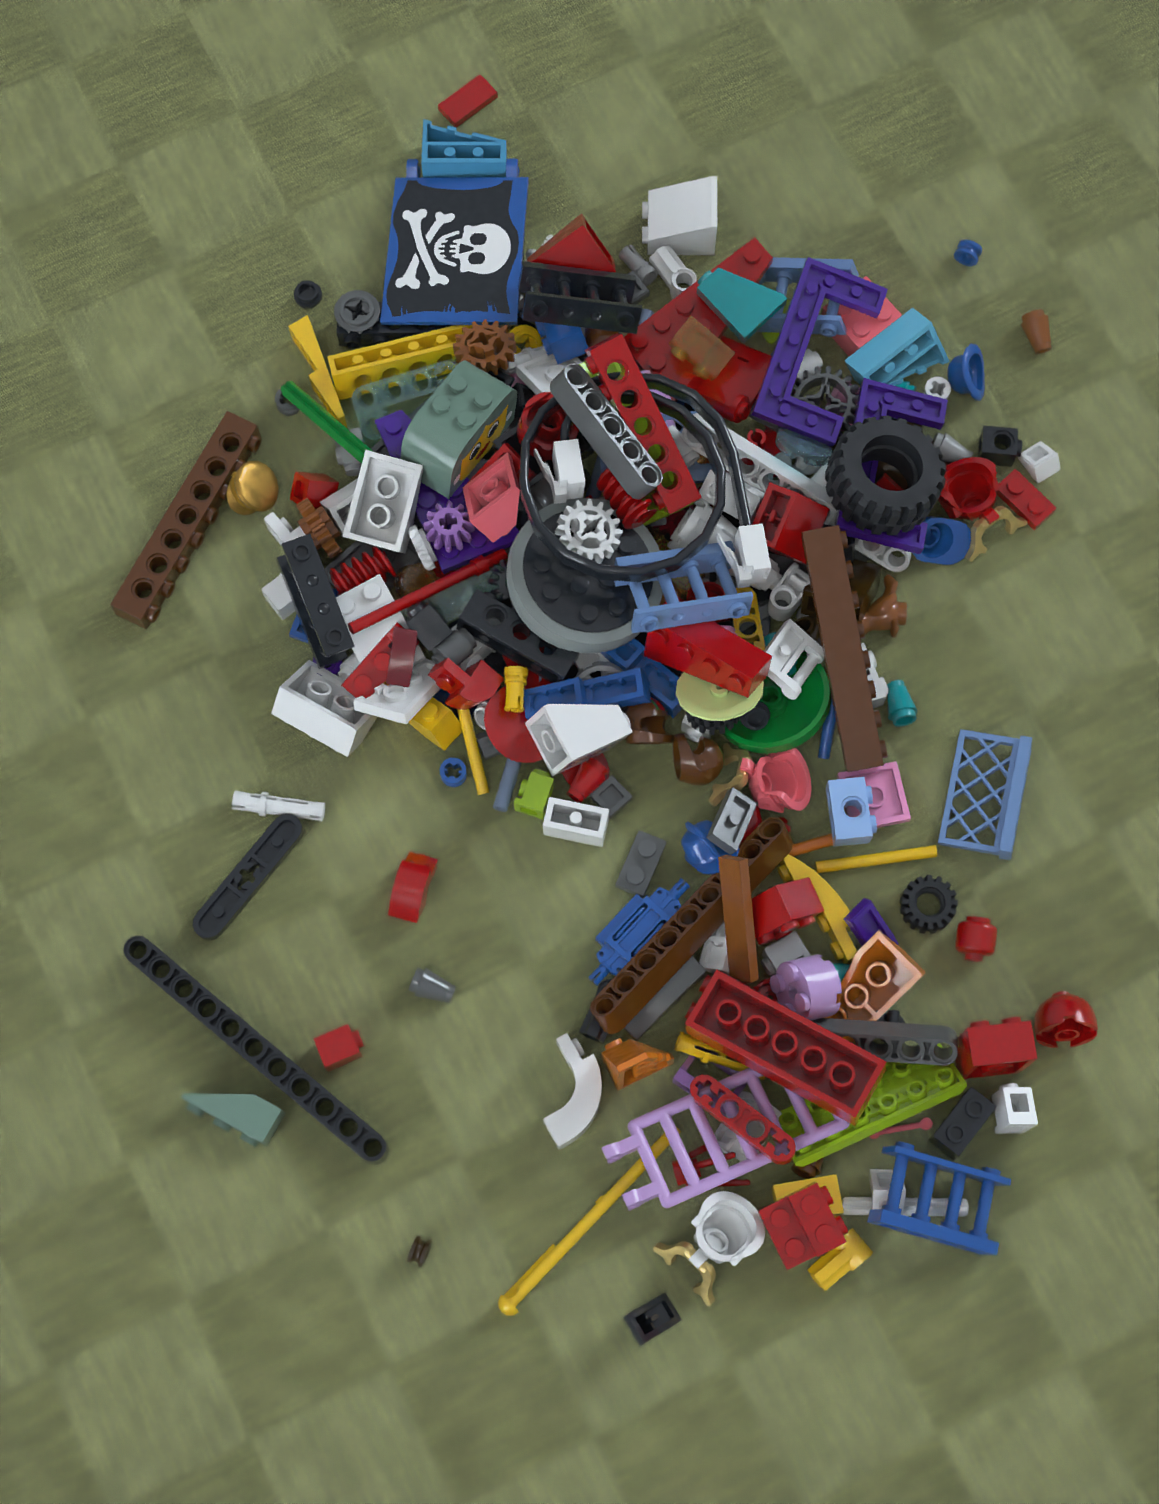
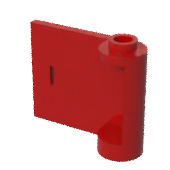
M722 336L697 373L684 372L679 378L678 383L696 390L724 419L738 424L742 420H746L751 412V407L757 399L771 356Z

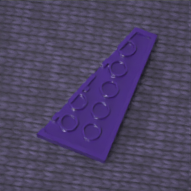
M399 410L374 421L389 456L401 459L402 441L412 420L402 410ZM468 478L463 481L450 499L421 482L415 513L423 530V523L429 521L426 514L428 511L436 512L435 505L437 503L442 508H446V504L450 500L453 508L462 504L464 512H468L462 489L469 481ZM451 524L447 525V530L451 529ZM475 527V531L470 533L472 538L470 543L462 541L463 549L461 551L456 546H451L452 550L450 553L446 552L445 546L436 550L434 542H429L442 573L446 574L470 564V560L480 555L485 557L501 548L511 547L519 530L513 527L507 535L500 537L493 543Z

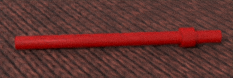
M503 548L485 557L480 555L470 560L469 565L348 623V628L352 634L366 629L473 575L480 576L488 572L489 568L500 563V560L508 559V555Z

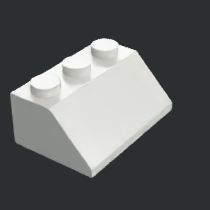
M310 660L279 687L271 713L285 723L303 731L310 737L317 739L346 757L363 742L378 717L354 710L353 700L356 698L341 686L345 680L325 668L319 669L317 664Z

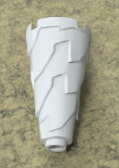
M703 498L694 502L696 504L695 509H688L670 538L672 541L667 545L669 548H685L702 533L714 509L710 506V503ZM721 515L708 544L718 543L716 535L720 533L724 542L732 541L734 546L737 529L727 518ZM770 558L771 570L766 582L753 583L750 586L758 590L766 591L768 588L773 590L782 578V575L779 574L780 568L778 564ZM731 567V569H729V573L731 576L735 577L734 571Z

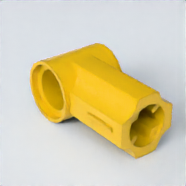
M851 1228L847 1234L843 1235L846 1243L828 1251L807 1269L812 1279L824 1292L848 1271L855 1270L874 1253L854 1228Z

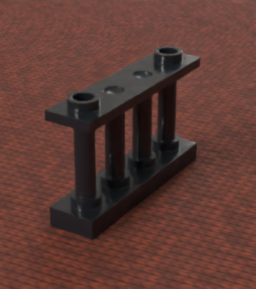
M522 261L518 283V292L526 293L522 320L637 334L642 305L632 304L636 276Z
M311 534L282 543L281 546L285 554L277 557L276 562L318 668L322 669L346 660L348 656L345 650L351 649L355 645Z

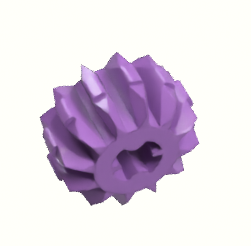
M449 500L446 504L447 507L442 508L437 503L435 505L436 512L428 511L426 515L429 521L423 523L424 530L428 532L426 539L428 542H434L436 550L445 546L446 552L450 553L452 550L451 546H456L461 551L463 549L462 541L470 543L472 540L470 533L475 531V526L470 523L468 512H464L462 504L453 508L452 502ZM451 524V529L447 530V525Z

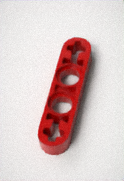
M702 1074L692 1080L690 1093L696 1104L772 1162L784 1165L793 1160L796 1154V1145L790 1135L715 1078ZM710 1084V1091L717 1098L720 1092L724 1094L717 1100L715 1108L710 1106L714 1103L711 1097L706 1094L702 1097L698 1096V1085L706 1086ZM732 1101L739 1106V1112L735 1117L727 1118L721 1114V1107L725 1102ZM759 1121L764 1125L765 1131L760 1137L754 1138L747 1134L746 1127L750 1122ZM771 1131L776 1133L772 1136V1140L780 1145L784 1141L788 1143L787 1150L789 1153L787 1155L781 1153L779 1156L775 1155L776 1149L770 1142H767L766 1147L761 1145L768 1139Z

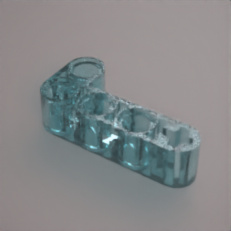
M446 359L372 381L356 388L352 395V403L363 435L371 440L380 439L379 432H374L370 427L372 418L379 419L389 415L387 409L389 405L435 392L447 377L445 376L437 380L436 374L445 371L447 366L449 370H453L459 363L455 359ZM417 374H424L428 378L429 384L427 388L422 389L417 386L415 382ZM390 382H396L401 387L399 397L392 396L389 393L388 386ZM363 390H368L373 394L374 401L372 405L365 404L362 401L361 394Z

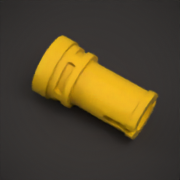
M521 666L505 667L506 703L504 710L509 712L511 709V712L514 713L523 712L524 686L527 685L528 669Z

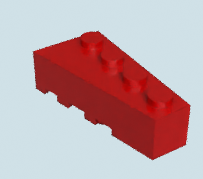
M713 621L648 632L644 656L747 698L767 677L772 660L770 654Z

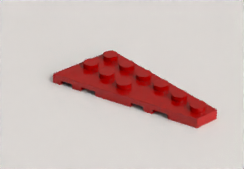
M754 237L713 268L711 272L713 273L717 268H721L759 283L772 264L773 257ZM697 281L638 326L637 334L628 333L624 336L636 364L642 371L650 370L651 374H660L676 382L686 371L695 374L728 327L697 295V287L699 286ZM671 397L672 401H678V399Z

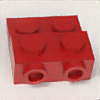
M813 1182L757 1210L786 1270L846 1243L843 1235L848 1233V1229L840 1215L834 1217L829 1207L834 1202L825 1185L819 1187L817 1182Z

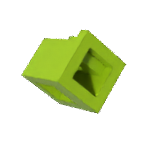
M540 769L531 771L529 779H523L518 796L522 797V799L516 797L514 800L515 811L543 820L549 797L552 796L555 788L554 778H551L548 772Z

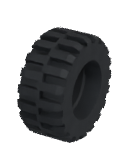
M881 416L879 420H876V417L865 418L863 423L856 422L850 426L849 430L845 431L840 437L825 471L826 492L829 497L833 496L831 504L835 510L840 509L843 512L841 517L847 522L851 520L856 523V528L862 531L865 528L870 529L871 534L881 535L882 532H887L889 536L898 535L900 530L908 532L915 525H920L941 495L946 481L944 477L946 465L944 461H941L943 455L939 447L935 448L933 446L935 441L929 434L925 436L921 432L922 428L916 424L913 427L907 424V420L898 418L897 421L891 420V416ZM881 461L894 466L906 479L908 489L890 491L877 486L866 476L861 463Z

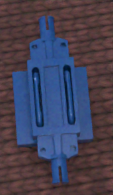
M680 878L669 891L659 887L650 897L646 895L644 899L636 894L595 937V940L602 948L596 954L600 965L588 976L590 981H593L598 986L609 973L616 976L680 909L681 904L678 899L690 888L687 882L684 884V880Z

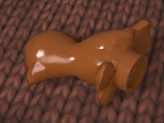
M889 574L884 576L885 590L883 595L871 604L862 620L865 635L873 630H890L891 637L896 638L899 630L898 625H906L907 602H897L896 591L899 584Z

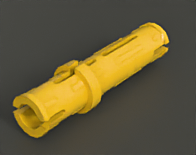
M680 1031L674 1050L700 1058L702 1063L707 1064L709 1061L739 1072L749 1068L741 1063L726 1059L727 1055L691 1035ZM695 1046L718 1053V1056L709 1052L696 1049ZM760 1076V1077H758V1078H760L761 1080H764L766 1077H765V1076Z

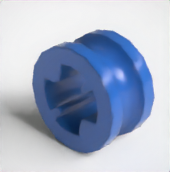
M971 240L959 241L958 249L954 253L956 261L965 266L977 265L978 257L982 253V247Z
M455 757L444 760L440 766V776L443 783L449 787H459L466 781L467 770L463 761ZM452 767L455 770L459 767L461 769L458 771L459 777L450 776L448 778L446 776L448 775L447 769Z

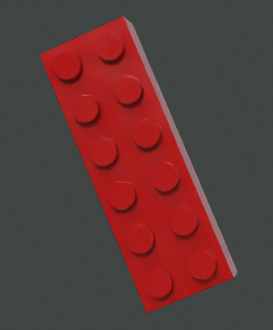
M718 970L713 974L685 1022L687 1034L856 1126L886 1071L887 1062Z

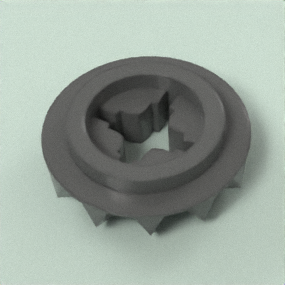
M349 291L343 294L335 304V319L339 327H343L348 333L353 331L361 334L364 330H372L373 325L379 321V303L372 294L366 291ZM362 304V313L364 315H358L357 318L353 320V314L351 311H357Z

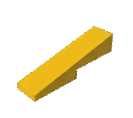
M306 315L288 326L291 338L314 371L308 375L313 391L326 410L347 428L342 407L310 319Z

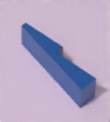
M635 638L616 649L600 652L607 660L619 666L623 671L640 667L648 675L650 697L660 701L672 718L681 711L682 707L676 697V686L679 677L660 662L645 657V646Z
M640 667L584 681L577 677L524 690V708L527 720L547 704L619 705V707L651 703L648 675Z

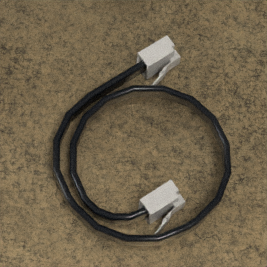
M621 372L607 373V375L613 380L618 378ZM641 373L649 390L660 391L689 404L715 430L728 462L740 524L734 539L737 560L731 548L726 546L720 533H717L716 539L726 557V561L734 571L737 588L749 587L753 583L766 582L771 570V563L763 524L752 525L738 451L724 418L696 390L660 374ZM598 376L591 378L597 386L601 385ZM631 390L624 391L621 395V403L632 404L634 401L633 392ZM652 391L650 392L659 411L678 420L702 444L715 475L714 509L702 533L674 557L642 567L601 565L568 550L543 524L531 494L528 478L530 449L544 422L562 408L554 397L538 409L521 441L520 496L534 534L563 564L598 580L642 582L678 570L708 544L725 507L726 467L711 432L684 405ZM568 415L565 416L561 424L560 441H555L553 444L552 462L556 481H554L549 466L542 461L537 449H534V456L542 470L543 476L551 486L554 504L566 503L567 499L583 498L585 487L578 439L569 440V433L574 423Z

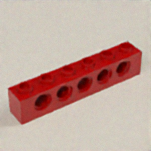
M616 333L585 349L588 357L584 361L592 375L597 374L601 382L598 388L607 400L611 402L613 408L647 452L652 445H659L661 454L654 461L660 468L662 475L668 471H671L674 475V481L670 486L663 487L660 483L654 489L655 493L651 494L658 510L664 509L666 513L672 514L702 498L623 335ZM617 362L621 367V373L618 378L611 380L607 375V369L610 364ZM631 390L634 394V401L630 406L624 407L621 403V395L624 391ZM644 417L648 423L647 429L643 433L637 434L634 429L635 421L638 418Z

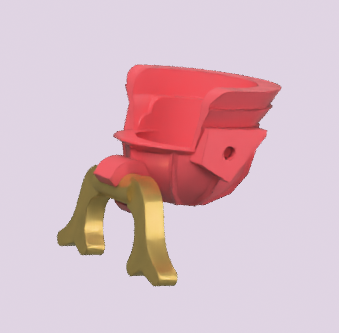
M728 743L723 745L724 765L726 766L734 761H739L736 776L729 783L714 784L712 786L714 792L709 798V802L713 807L719 804L725 797L726 792L732 787L740 790L747 782L749 783L748 788L753 800L758 802V807L761 809L783 813L785 807L796 811L804 810L807 807L811 798V777L807 763L797 748L770 753L768 756L761 757L755 765L753 757L748 751L732 749Z

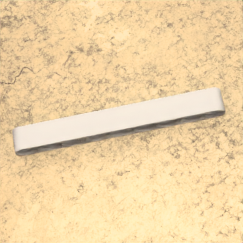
M698 413L693 414L711 432L715 443L719 442L715 430ZM684 427L681 433L683 442L707 458L702 444ZM728 428L738 451L743 481L764 493L769 482L789 490L799 489L804 493L803 496L819 504L826 505L830 509L824 524L835 526L837 511L831 504L833 496L829 497L827 495L826 488ZM717 446L721 458L726 467V470L729 471L728 462L725 457V454L723 450ZM749 458L753 461L754 465H746L741 459ZM773 473L778 476L779 480H770L766 474ZM855 538V549L888 570L901 572L908 567L912 552ZM900 551L905 556L896 557L891 552Z

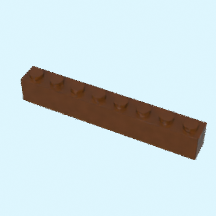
M839 525L801 532L845 770L852 772L884 766L883 758L888 757L885 740H879L877 728H882L879 710H873L872 699L876 698L874 681H868L866 669L871 668L868 650L862 651L860 639L865 638L862 620L857 621L855 609L860 608L857 591H851L849 579L854 578L851 560L845 561L843 549L848 548L845 530L840 531Z

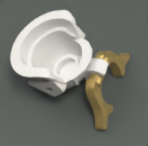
M728 1191L716 1192L707 1197L699 1210V1214L691 1221L696 1227L694 1240L698 1245V1250L686 1241H681L674 1245H665L659 1242L653 1247L654 1252L661 1255L667 1265H671L676 1260V1255H681L700 1272L703 1282L697 1283L693 1287V1292L700 1295L707 1306H711L715 1302L712 1286L716 1272L713 1265L709 1264L706 1260L709 1258L718 1264L730 1262L735 1267L743 1258L754 1254L761 1247L765 1238V1227L757 1209L744 1197Z

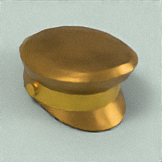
M248 461L236 472L232 473V478L227 487V501L234 512L240 515H250L256 511L270 510L275 505L279 493L278 480L274 472L266 464L260 461Z

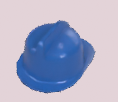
M932 516L926 517L923 521L928 523L924 548L921 554L913 553L916 559L942 565H952L961 561L970 548L971 529L965 523L958 520Z
M704 820L693 825L687 821L685 823L687 831L681 839V845L685 851L684 858L698 872L703 874L720 872L718 857L730 854L706 838L713 822ZM739 848L731 856H738Z

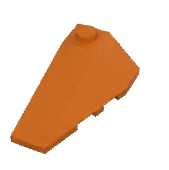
M878 930L856 952L841 982L842 993L837 994L836 1003H841L839 1010L836 1014L824 1018L877 1021L926 972L900 946ZM844 1036V1037H842V1038L846 1039V1040L849 1041V1042H853V1041H854V1039H853L852 1037H849V1036Z
M621 1038L606 1044L604 1046L605 1051L601 1052V1058L617 1091L674 1064L672 1053L631 1039L622 1042Z

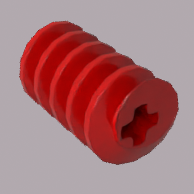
M608 468L601 473L596 484L597 488L600 491H604L603 497L608 501L610 500L609 505L613 510H617L616 516L623 520L624 528L633 529L639 527L656 513V509H647L652 504V499L642 501L641 499L632 498Z
M373 546V557L364 551L361 553L362 562L355 557L351 558V568L344 562L340 564L341 573L331 568V580L338 594L342 595L379 574L385 583L387 582V572L396 578L397 575L385 552Z

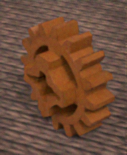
M487 319L483 320L482 325H478L474 321L472 322L471 329L463 327V335L456 334L455 336L456 343H453V350L457 364L466 360L487 373L492 371L494 375H498V368L501 367L507 370V362L515 361L514 353H517L514 333H509L507 325L499 328L498 321H495L492 325H488Z
M308 498L296 504V507L303 516L297 522L305 535L311 534L316 549L318 550L323 547L330 559L341 553L342 550L335 540L341 534L323 506L315 510Z

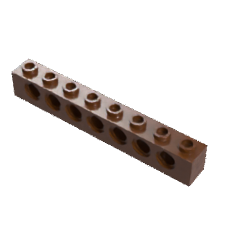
M229 411L225 413L110 605L117 616L146 630L150 623H154L158 619L161 612L160 606L165 598H169L174 592L175 581L179 574H183L187 570L191 554L194 549H198L202 545L206 529L209 524L213 525L219 515V507L223 501H227V487L232 478V473L236 472L246 463L252 453L258 451L262 438L256 424ZM239 446L236 451L227 452L229 447ZM216 470H225L223 474L219 476L212 475ZM201 494H210V496L205 500L198 499V497ZM189 517L196 518L191 524H183ZM175 541L181 542L179 547L175 549L169 548L171 543ZM161 565L167 566L162 573H154L157 567ZM152 590L148 597H139L143 591Z

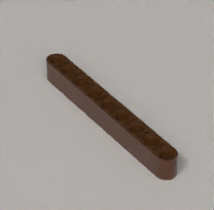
M770 817L765 819L739 845L737 857L748 859L751 893L793 848L792 838L780 818ZM720 872L712 874L593 999L590 1011L604 1032L615 1034L624 1029L724 923Z

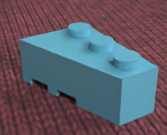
M911 308L844 360L854 380L860 385L863 379L866 378L893 386L904 382L903 378L911 374L917 373L920 375L927 372V368L937 363L944 365L950 362L932 322L914 308Z

